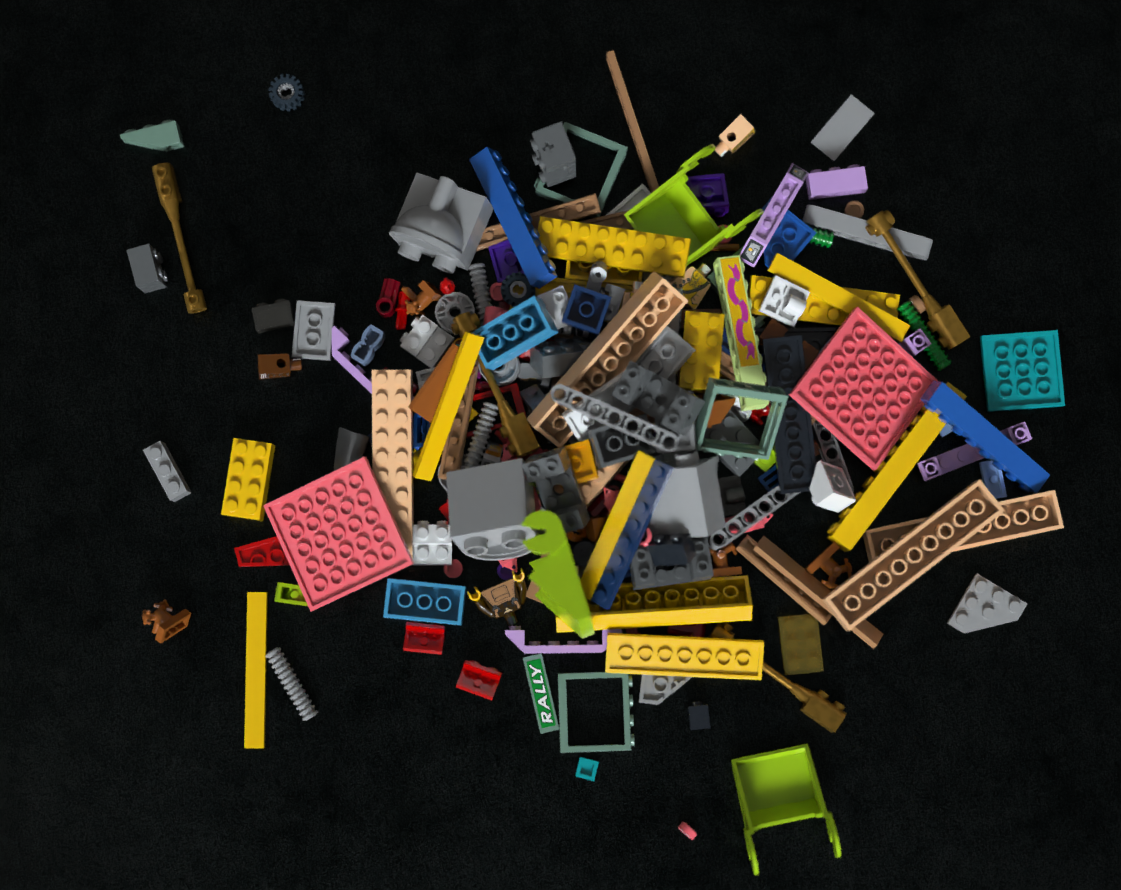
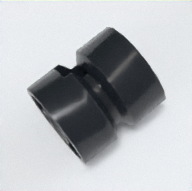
M588 541L576 544L572 552L574 561L578 565L586 567L595 546Z

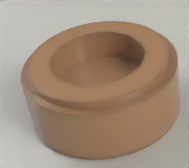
M850 201L846 205L844 213L861 218L864 213V206L859 201Z
M914 295L909 298V301L912 302L911 306L914 305V310L918 311L917 314H921L926 310L919 296Z

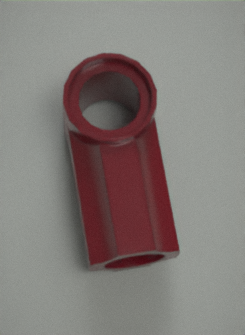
M384 278L380 298L376 303L377 311L381 317L391 318L394 315L401 282ZM383 305H390V309L388 311H381Z
M614 485L607 487L612 490H620L617 486ZM604 491L587 509L592 516L605 515L608 512V509L603 504L605 502Z
M707 623L668 626L667 633L686 637H705Z

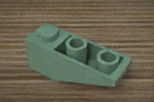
M165 120L162 124L155 126L153 124L146 125L140 130L130 129L125 131L124 134H120L121 139L127 144L151 149L170 151L184 147L180 127L173 120Z

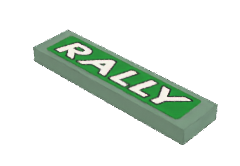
M542 653L523 657L540 734L559 730Z

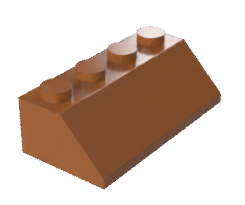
M454 343L408 406V408L432 423L459 349ZM477 360L475 362L471 375H473L478 368Z

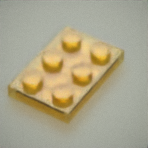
M811 614L778 617L784 675L824 671L818 620Z

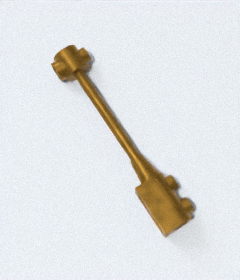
M160 163L154 165L152 171L160 203L172 223L188 287V292L184 293L187 311L190 314L202 312L207 307L203 291L200 289L196 290L179 223V203H182L174 168L170 163Z
M888 210L881 211L866 221L868 225L865 226L870 236L875 234L876 237L880 235L884 237L921 295L928 319L930 320L927 323L928 328L932 332L937 331L940 337L937 339L939 345L942 348L947 347L949 350L968 339L970 335L950 305L941 307L934 297L927 292L888 231L895 223L892 214Z
M470 312L456 316L453 319L454 323L451 324L453 334H459L461 338H463L465 331L472 333L481 327L477 314H471ZM478 354L477 360L498 403L502 427L499 428L502 438H508L510 445L507 446L510 455H516L517 459L536 452L540 446L524 412L517 415L514 413L509 403L504 399L491 369L485 368Z
M718 622L708 638L732 639L734 633L731 632L733 627L726 622H723V624ZM763 661L762 670L790 689V692L803 703L800 711L828 731L836 732L846 716V713L843 711L845 707L837 701L834 704L827 700L829 695L820 689L816 692L793 683Z

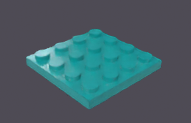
M1058 330L980 336L987 412L1065 406Z

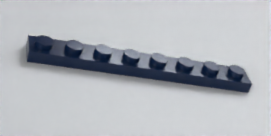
M655 459L591 598V601L604 609L611 608L674 470V467L659 459Z

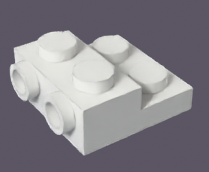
M424 315L420 318L417 316L411 324L413 328L410 333L405 332L401 337L400 342L402 344L400 346L425 365L433 368L450 346L454 337Z
M418 521L417 525H413L414 566L452 565V539L450 537V524H448V521H437V524L429 525L428 521Z

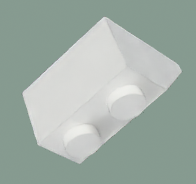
M821 460L817 462L809 488L812 494V501L816 506L839 513L856 501L846 475L840 467Z

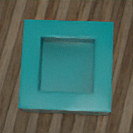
M580 757L575 777L594 781L599 761Z

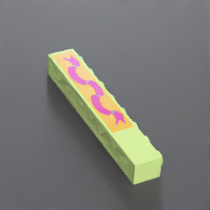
M740 255L719 257L713 263L722 314H725L724 324L735 381L765 386L766 374L762 371L763 358L758 351L759 338L758 335H755V318L751 315L750 310L752 302L747 295L748 282L744 279L743 274L745 269L744 263L741 261ZM738 396L741 411L763 409L770 402L768 400Z

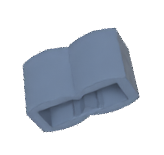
M373 325L368 326L362 334L361 341L352 349L351 358L364 367L369 365L374 358L375 351L384 343V332Z

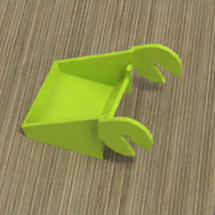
M714 144L706 146L680 166L677 174L624 214L635 231L691 239L687 266L718 246L724 238L728 239L747 228L746 224L758 219L764 213L760 208L735 226L730 224L726 228L724 225L719 228L687 186L686 182L689 178L686 173L699 164L697 160L712 154L716 148Z
M544 510L531 513L524 519L521 525L537 530L545 529L546 533L523 540L522 543L533 553H550L547 557L529 562L534 571L528 578L540 589L535 594V597L581 638L595 634L591 615L559 517L550 511Z
M808 744L731 759L745 825V841L754 875H758L759 871L751 834H754V831H758L759 828L812 817L826 818L830 842H833L834 855L836 858L841 857L840 843L833 816L830 811L826 810Z

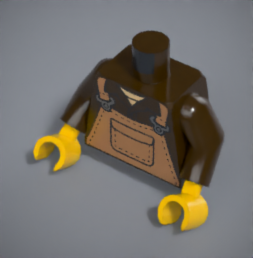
M520 568L521 574L516 575L514 570H512L513 578L481 592H479L477 587H474L476 593L471 595L467 591V594L474 601L478 609L487 616L496 617V619L504 616L508 626L518 623L519 620L515 611L522 608L521 605L525 603L527 594L523 569Z

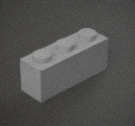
M158 441L143 450L170 501L176 502L192 493L164 442Z

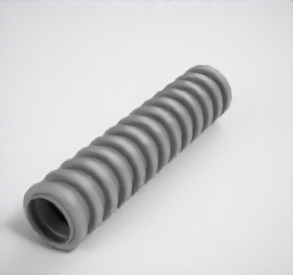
M475 263L470 265L468 270H471L469 275L472 276L470 280L473 282L471 285L474 288L473 293H475L474 299H476V310H478L477 316L480 317L479 321L482 327L485 307L493 305L490 304L492 300L489 298L490 293L488 292L489 287H487L488 281H486L485 264Z
M483 402L484 408H481L482 414H479L480 419L477 420L478 425H475L476 431H473L474 437H471L472 442L469 443L470 448L467 449L469 452L465 455L467 458L464 459L463 462L465 464L461 468L467 469L480 466L481 456H484L483 450H486L485 444H488L487 439L490 438L489 433L492 432L490 429L494 426L492 423L496 420L494 417L498 414L496 412L499 410L498 405Z
M277 647L268 652L265 657L270 659L268 662L272 663L271 667L275 668V674L278 673V679L282 680L281 684L285 685L284 689L288 690L287 694L291 695L290 699H293V704L297 705L296 709L300 711V716L304 717L302 718L303 721H307L317 715L318 710L314 709L315 705L311 704L312 700L308 699L309 695L305 694L306 690L302 689V684H299V678L296 679V673L293 674V668L289 667L290 663L286 662L287 658L283 657L284 653H281V648Z

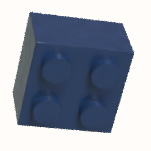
M574 284L562 323L599 335L611 297Z

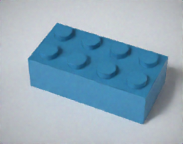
M533 296L472 333L484 337L479 356L485 368L495 370L559 333L542 298Z
M388 578L383 617L462 625L466 587Z

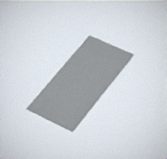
M850 95L811 143L835 161L874 113L853 95Z

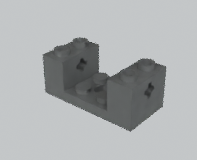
M562 122L532 132L533 139L530 140V143L535 153L532 155L535 165L540 166L541 172L538 173L542 183L546 182L547 187L576 177V158Z
M631 360L612 393L613 397L627 405L636 407L662 422L661 424L685 436H687L705 403L701 398ZM661 394L666 396V402L663 405H659L657 402V398Z
M566 447L529 456L522 464L528 483L536 482L545 511H550L559 517L565 533L584 528L589 522L590 517ZM554 485H561L564 488V492L557 493L554 490Z
M693 538L692 542L697 553L689 564L674 565V569L670 571L666 570L664 565L654 566L648 546H638L629 566L633 590L710 580L714 574L708 538Z

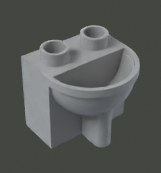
M416 173L397 221L391 227L389 234L400 245L398 250L400 255L414 261H419L422 254L435 258L432 263L435 268L453 274L456 266L465 270L469 269L492 214L493 207L487 197L459 188L449 178L440 176L439 180Z
M699 450L682 451L674 454L675 460L665 461L663 453L658 454L655 452L648 454L674 467L647 527L652 532V539L657 534L672 535L675 533L690 534L691 537H708L726 526L717 477L719 455L714 452L703 453ZM645 531L642 539L647 538V531Z
M522 458L446 472L450 537L465 555L481 560H507L532 552L522 543L523 540L538 535L537 529L521 525L528 515L536 512L533 482L528 483L522 467L524 463Z

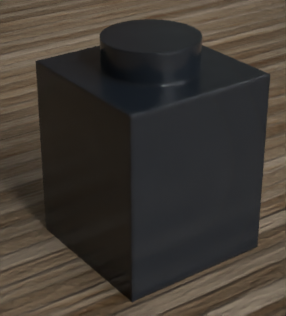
M692 701V705L687 706L689 729L710 728L708 704H703V701Z

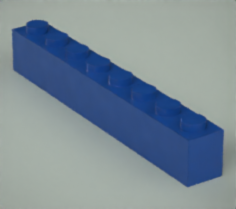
M486 147L469 160L530 285L540 289L558 277L555 272L556 266L547 255L548 250L539 239L540 234L531 223L533 220L524 209V201L516 193L517 187L508 176L509 171L502 164L500 153L497 150Z
M933 380L920 398L925 403L924 407L931 412L937 413L939 415L938 419L943 423L950 424L952 426L951 430L954 433L964 436L967 444L978 448V453L981 456L992 460V465L995 468L1005 471V476L1011 481L1019 483L1018 487L1026 493L1029 491L1038 493L1050 474L946 384Z

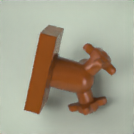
M425 280L418 285L422 289L418 295L410 287H402L401 289L412 300V302L405 300L406 314L411 316L414 314L425 316L423 310L432 301H439L444 295L432 283Z
M732 542L720 550H712L709 547L710 555H712L714 575L712 577L742 574L741 566H728L727 554L731 551L734 555L737 554L736 547Z
M832 542L805 568L806 571L813 574L821 567L829 575L828 581H821L828 588H837L839 586L835 582L841 573L847 572L848 577L852 576V566L847 558L844 559L845 565L841 566L832 558V555L840 548L836 542Z
M166 599L160 603H154L153 606L158 608L154 613H150V609L142 611L143 624L150 625L151 621H155L152 633H157L155 640L160 644L186 628L191 616V612L187 609L172 616L167 611L171 612L173 608L169 607Z

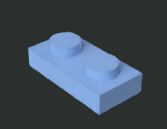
M992 460L980 462L983 484L995 499L1007 497L1002 470L995 468L992 465Z

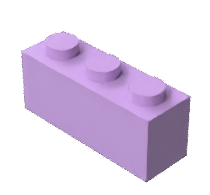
M857 164L850 165L847 169L833 167L829 171L824 172L821 169L812 170L806 177L809 200L865 193L868 189L865 166L859 167Z

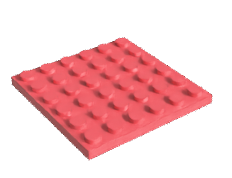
M855 307L789 395L872 470H877L925 404L920 400L933 380H938L859 307Z
M367 457L360 458L263 505L310 611H314L414 564Z

